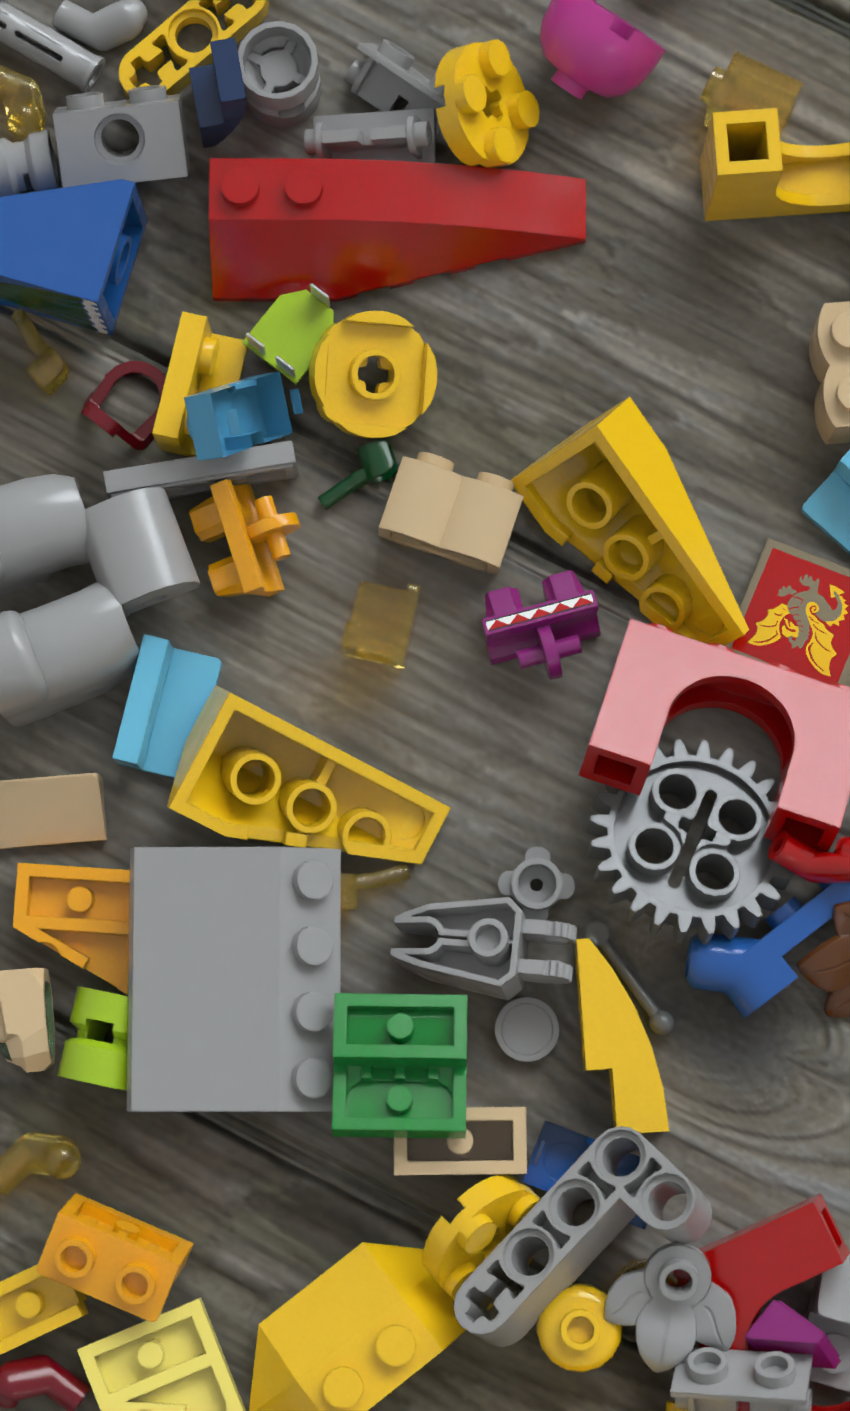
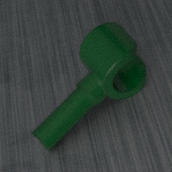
M379 439L358 448L357 453L362 469L350 473L351 475L318 496L323 507L327 510L359 487L362 488L367 484L381 483L393 478L397 472L398 464L391 444L385 439Z

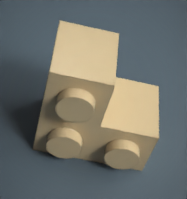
M466 1107V1139L394 1138V1175L527 1174L526 1107Z

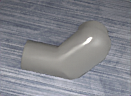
M64 0L54 16L53 27L96 50L108 51L133 40L141 34L143 26L148 20V11L140 0H120L95 13L69 0Z

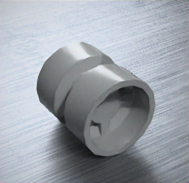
M284 21L265 22L250 30L241 41L238 50L246 94V106L250 113L263 124L277 128L296 126L307 120L318 107L322 94L317 50L309 34L296 24Z

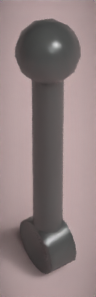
M601 921L589 923L584 932L585 939L590 938L593 944L600 948L650 1017L649 1027L651 1031L659 1036L669 1034L674 1027L672 1015L657 1007L610 942L608 926Z

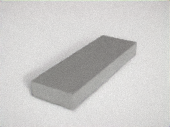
M292 440L254 446L223 458L197 461V457L194 456L103 471L106 493L109 498L142 488L161 487L165 489L168 499L209 493L211 492L210 485L225 479L231 480L232 485H257L294 479L299 475Z

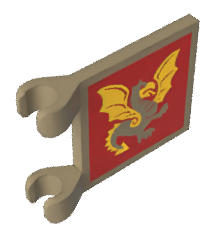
M768 538L740 605V611L749 630L745 635L725 646L737 654L767 664H782L793 669L798 674L828 684L837 683L850 687V569Z

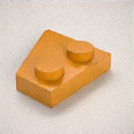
M18 863L13 928L46 945L62 957L90 971L128 995L130 870Z

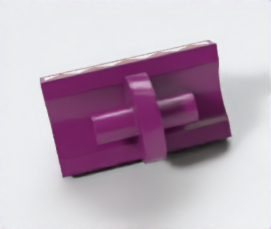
M571 570L550 575L542 581L546 600L544 603L523 608L517 588L505 587L486 593V618L482 619V625L491 665L518 658L521 669L544 663L550 680L561 678L563 673L560 659L582 653L580 641L601 636L597 611L599 610L593 589L584 591L575 573Z

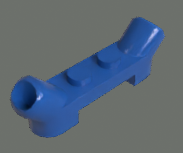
M817 883L822 891L804 905L800 903L796 896L792 897L764 919L772 930L760 939L735 936L729 940L724 934L714 933L709 944L703 945L698 934H695L691 937L688 946L685 970L686 981L693 989L725 993L743 1018L747 1017L798 978L782 956L831 919L835 904L850 901V883Z

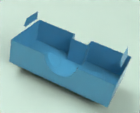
M280 371L253 375L184 397L188 414L187 428L194 443L197 461L223 458L252 448L253 444L266 443L292 433ZM290 389L294 414L303 413L299 389Z

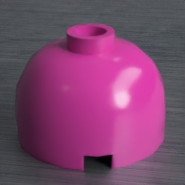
M551 0L542 19L540 43L543 55L557 69L551 80L580 100L583 99L588 90L606 98L627 94L642 84L666 52L657 42L614 12L612 13L597 3L596 0Z

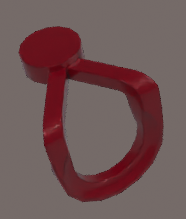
M128 361L116 365L104 376L102 382L85 400L81 413L110 436L114 437L117 435L134 449L144 450L155 439L152 432L159 405L155 413L132 434L100 409L113 386L124 376L130 374H143L151 378L158 387L160 404L166 376L160 369L146 362Z

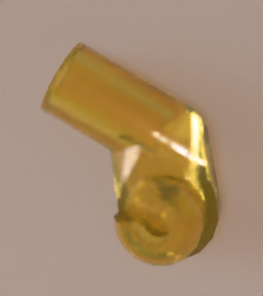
M0 65V98L3 99L8 119L5 121L7 129L11 134L20 138H26L29 133L42 131L46 124L47 112L38 83L33 78Z
M29 1132L22 1135L0 1157V1193L7 1196L30 1173L52 1175L60 1180L73 1177L80 1169L82 1162L79 1146L75 1141L61 1134Z

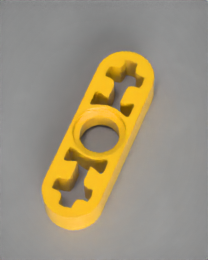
M189 0L123 57L119 66V79L126 98L129 100V89L137 88L136 86L139 81L136 71L139 68L144 67L147 71L152 72L165 62L164 54L161 50L165 45L168 47L174 61L182 67L179 70H175L172 61L169 60L157 72L160 80L159 85L166 86L167 95H176L191 83L189 68L213 64L210 44L200 52H187L177 44L179 32L187 25L201 24L211 31V41L235 38L237 44L250 30L257 27L265 19L269 10V0H252L253 5L248 9L241 4L234 5L224 14L226 26L229 27L224 31L221 29L216 16L207 9L213 6L217 16H219L231 5L230 0ZM144 83V84H141L139 87L150 86V85L147 84V83Z

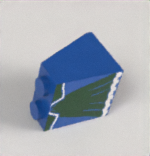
M118 179L0 197V305L112 336L148 222L135 182Z

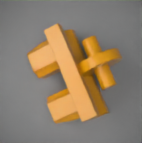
M225 479L210 485L213 497L192 508L189 511L194 531L200 541L211 543L223 537L227 538L232 556L209 565L208 574L214 593L221 597H234L246 594L269 597L285 591L276 561L291 556L285 536L301 527L298 515L295 512L278 514L273 497L269 495L255 499L250 484L232 485L231 480Z

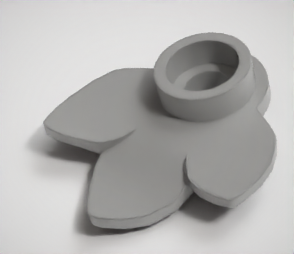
M673 1242L659 1247L650 1255L645 1268L622 1274L616 1279L606 1297L604 1319L616 1325H636V1341L639 1353L651 1370L657 1373L667 1371L679 1365L690 1354L695 1341L708 1347L727 1351L735 1339L736 1311L732 1298L728 1292L712 1282L711 1268L706 1256L698 1248L687 1243ZM677 1269L685 1270L690 1274V1280L681 1287L671 1286L666 1281V1277L671 1271Z

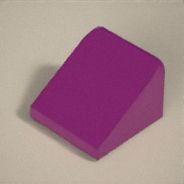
M773 1300L745 1336V1340L753 1351L813 1354L812 1367L836 1369L841 1362L839 1359L840 1355L826 1334L781 1300L778 1302Z

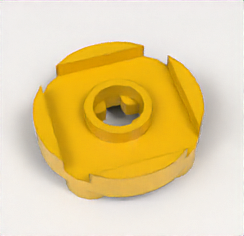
M499 39L473 42L451 49L441 59L435 74L434 88L444 86L446 106L436 108L438 123L444 139L455 156L468 166L480 164L486 168H499L511 165L519 159L526 147L529 128L535 127L538 124L540 111L535 96L530 91L525 90L521 77L511 61L508 48Z
M365 311L352 314L338 323L327 327L314 348L309 366L310 389L320 416L327 422L333 423L341 431L361 438L390 437L407 429L406 427L411 425L419 415H423L435 394L437 364L429 344L423 342L420 334L412 328L414 326L405 318L385 311ZM371 356L377 358L379 369L388 371L387 382L377 384L375 393L368 392L365 382L358 379V369L365 367L368 363V357Z
M496 1175L469 1188L457 1199L465 1208L456 1215L450 1224L441 1216L428 1235L423 1250V1265L454 1301L457 1291L465 1280L540 1200L528 1186L523 1183L521 1184L512 1175ZM533 1255L529 1259L528 1265L530 1264Z

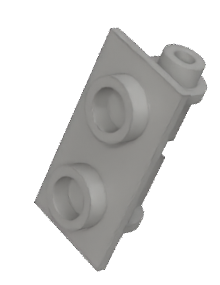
M383 39L380 46L375 43H359L357 49L369 57L365 63L359 59L355 60L347 71L345 81L352 85L351 92L380 111H392L400 97L409 101L404 110L435 108L436 144L439 143L448 148L449 146L441 132L436 108L446 106L444 86L434 88L436 73H434L430 80L411 68L415 58L398 45L386 39Z
M435 108L313 116V129H306L304 133L306 153L308 155L314 154V158L436 163Z
M693 1347L690 1354L679 1365L675 1366L670 1395L675 1397L676 1408L688 1409V1411H738V1401L749 1402L750 1411H812V1390L809 1389L813 1354L784 1353L780 1351H722L713 1347Z

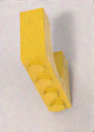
M777 108L712 112L700 159L705 221L850 211V142L819 146L795 145L780 141Z

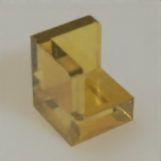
M365 581L361 582L358 586L351 621L346 622L341 644L343 655L405 669L421 600V586L408 583L407 590Z

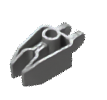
M510 897L431 903L395 916L394 924L400 932L438 938L436 943L429 948H391L390 955L398 965L429 981L504 1000H510L524 989V982L568 984L572 981L573 967L557 960L527 959L529 942L558 946L575 943L577 927L564 922L526 919L523 911Z

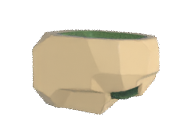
M46 968L0 971V1046L2 1054L7 1062L21 1066L26 1073L45 1071L55 1063L53 997L49 971Z

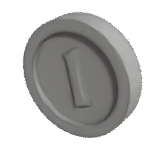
M532 997L518 998L506 1004L498 1014L495 1023V1037L499 1047L506 1055L517 1061L532 1062L545 1057L552 1051L559 1036V1023L554 1011L545 1002Z

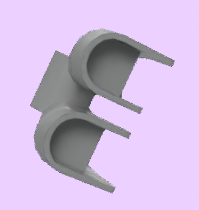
M49 474L24 478L0 486V599L16 591L51 579L52 573L71 566L90 564L96 579V583L78 592L20 614L12 610L0 613V714L14 727L33 723L56 712L89 701L111 691L128 679L135 671L140 650L131 633L126 617L130 616L133 612L199 588V578L165 489L161 487H147L133 490L85 509L80 497V485L75 477Z

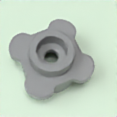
M543 847L528 849L525 853V860L514 871L503 872L498 880L500 893L503 896L512 897L523 909L526 919L546 920L548 910L558 900L570 898L575 890L573 877L570 874L561 873L556 865L550 861L549 851ZM539 879L542 881L543 887L540 891L531 889L530 883L532 880Z

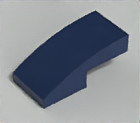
M235 38L211 41L213 64L189 68L203 148L216 146L232 133L240 123L246 109V94Z

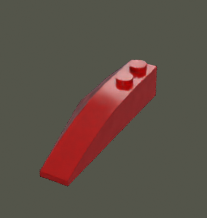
M210 158L209 238L213 301L275 302L283 294L307 290L311 293L310 284L312 283L329 296L330 302H339L355 298L358 293L387 286L393 289L414 284L416 279L450 272V275L473 270L475 265L500 259L511 261L586 242V179L519 170L410 161L323 158Z

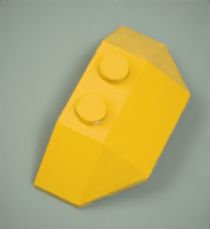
M362 1242L258 1324L249 1411H368L465 1332L466 1329L460 1325L455 1317L454 1300L423 1265L424 1249ZM492 1302L486 1310L488 1311L493 1307L494 1303Z

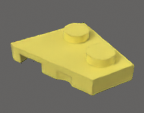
M201 1297L162 1313L155 1322L145 1320L77 1349L101 1411H246Z

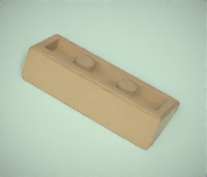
M99 773L0 781V849L107 841L103 777Z

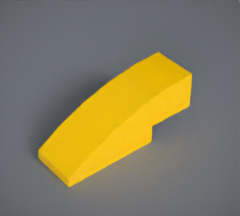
M590 938L576 939L574 953L583 1071L609 1070L613 1128L618 1126L630 1127L639 1133L669 1131L662 1081L651 1043L638 1012L616 973Z

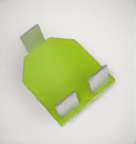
M312 283L310 284L311 293L307 290L280 295L249 333H246V337L242 341L243 345L295 385L298 384L309 370L312 353L320 341L323 332L327 327L334 324V311L330 308L329 296Z

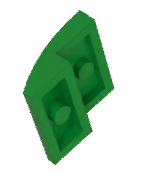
M335 993L332 1136L466 1139L467 995Z

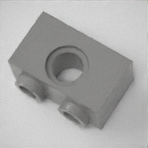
M154 85L129 89V100L104 102L103 92H88L66 96L67 106L57 107L53 113L62 187L118 179L143 182L188 177L190 162L181 94L167 95L165 85ZM122 119L133 124L139 135L138 145L129 151H118L112 148L107 143L104 135L105 126L109 122Z

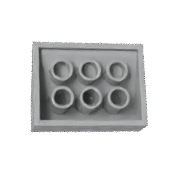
M304 847L130 848L127 1112H332L335 993H340L341 849Z

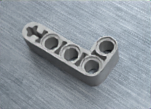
M622 1126L608 1129L589 1146L465 1280L455 1296V1317L463 1328L493 1346L505 1347L513 1345L527 1334L538 1322L539 1316L550 1302L575 1282L636 1214L670 1242L688 1244L702 1237L709 1228L712 1219L710 1201L691 1180L639 1132L630 1127ZM640 1151V1163L636 1170L630 1175L619 1177L617 1168L622 1157L629 1152ZM686 1194L687 1205L682 1215L675 1220L663 1221L662 1213L666 1202L675 1195ZM594 1199L595 1209L590 1220L583 1225L573 1226L572 1218L576 1207L585 1200ZM548 1248L549 1260L545 1268L538 1274L529 1276L527 1267L531 1256L539 1249ZM511 1279L524 1288L519 1295H517L518 1291L507 1285ZM495 1301L494 1306L499 1313L491 1321V1314L486 1309Z

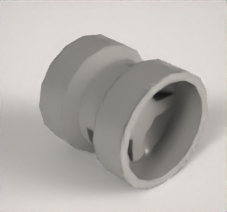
M48 130L29 133L22 142L12 143L6 138H0V197L21 194V192L33 189L35 191L60 188L55 153Z

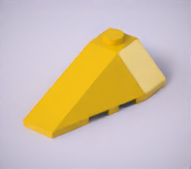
M628 397L584 425L510 480L514 483L516 492L524 496L523 502L545 533L561 546L567 541L595 564L591 570L606 584L612 579L615 580L639 601L640 612L653 623L661 624L676 634L706 644L717 643L724 646L742 637L749 630L666 447L631 397Z
M217 685L211 691L185 741L167 803L168 808L225 837L245 840L249 838L304 848L341 849V852L351 855L415 864L423 863L451 807Z

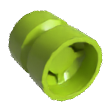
M77 986L70 1022L78 1029L77 1035L65 1040L57 1076L127 1091L128 996ZM111 1024H114L112 1029L114 1036L113 1044L104 1042L105 1035L110 1030Z

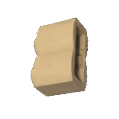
M850 301L824 303L809 339L810 363L816 378L821 383L814 403L815 421L819 434L826 444L850 443Z
M419 452L417 459L403 456L379 525L378 536L419 551L441 556L464 566L498 575L524 497L512 491L514 483L504 477L488 472H479L477 479L464 477L452 472L454 468L453 462L432 453Z

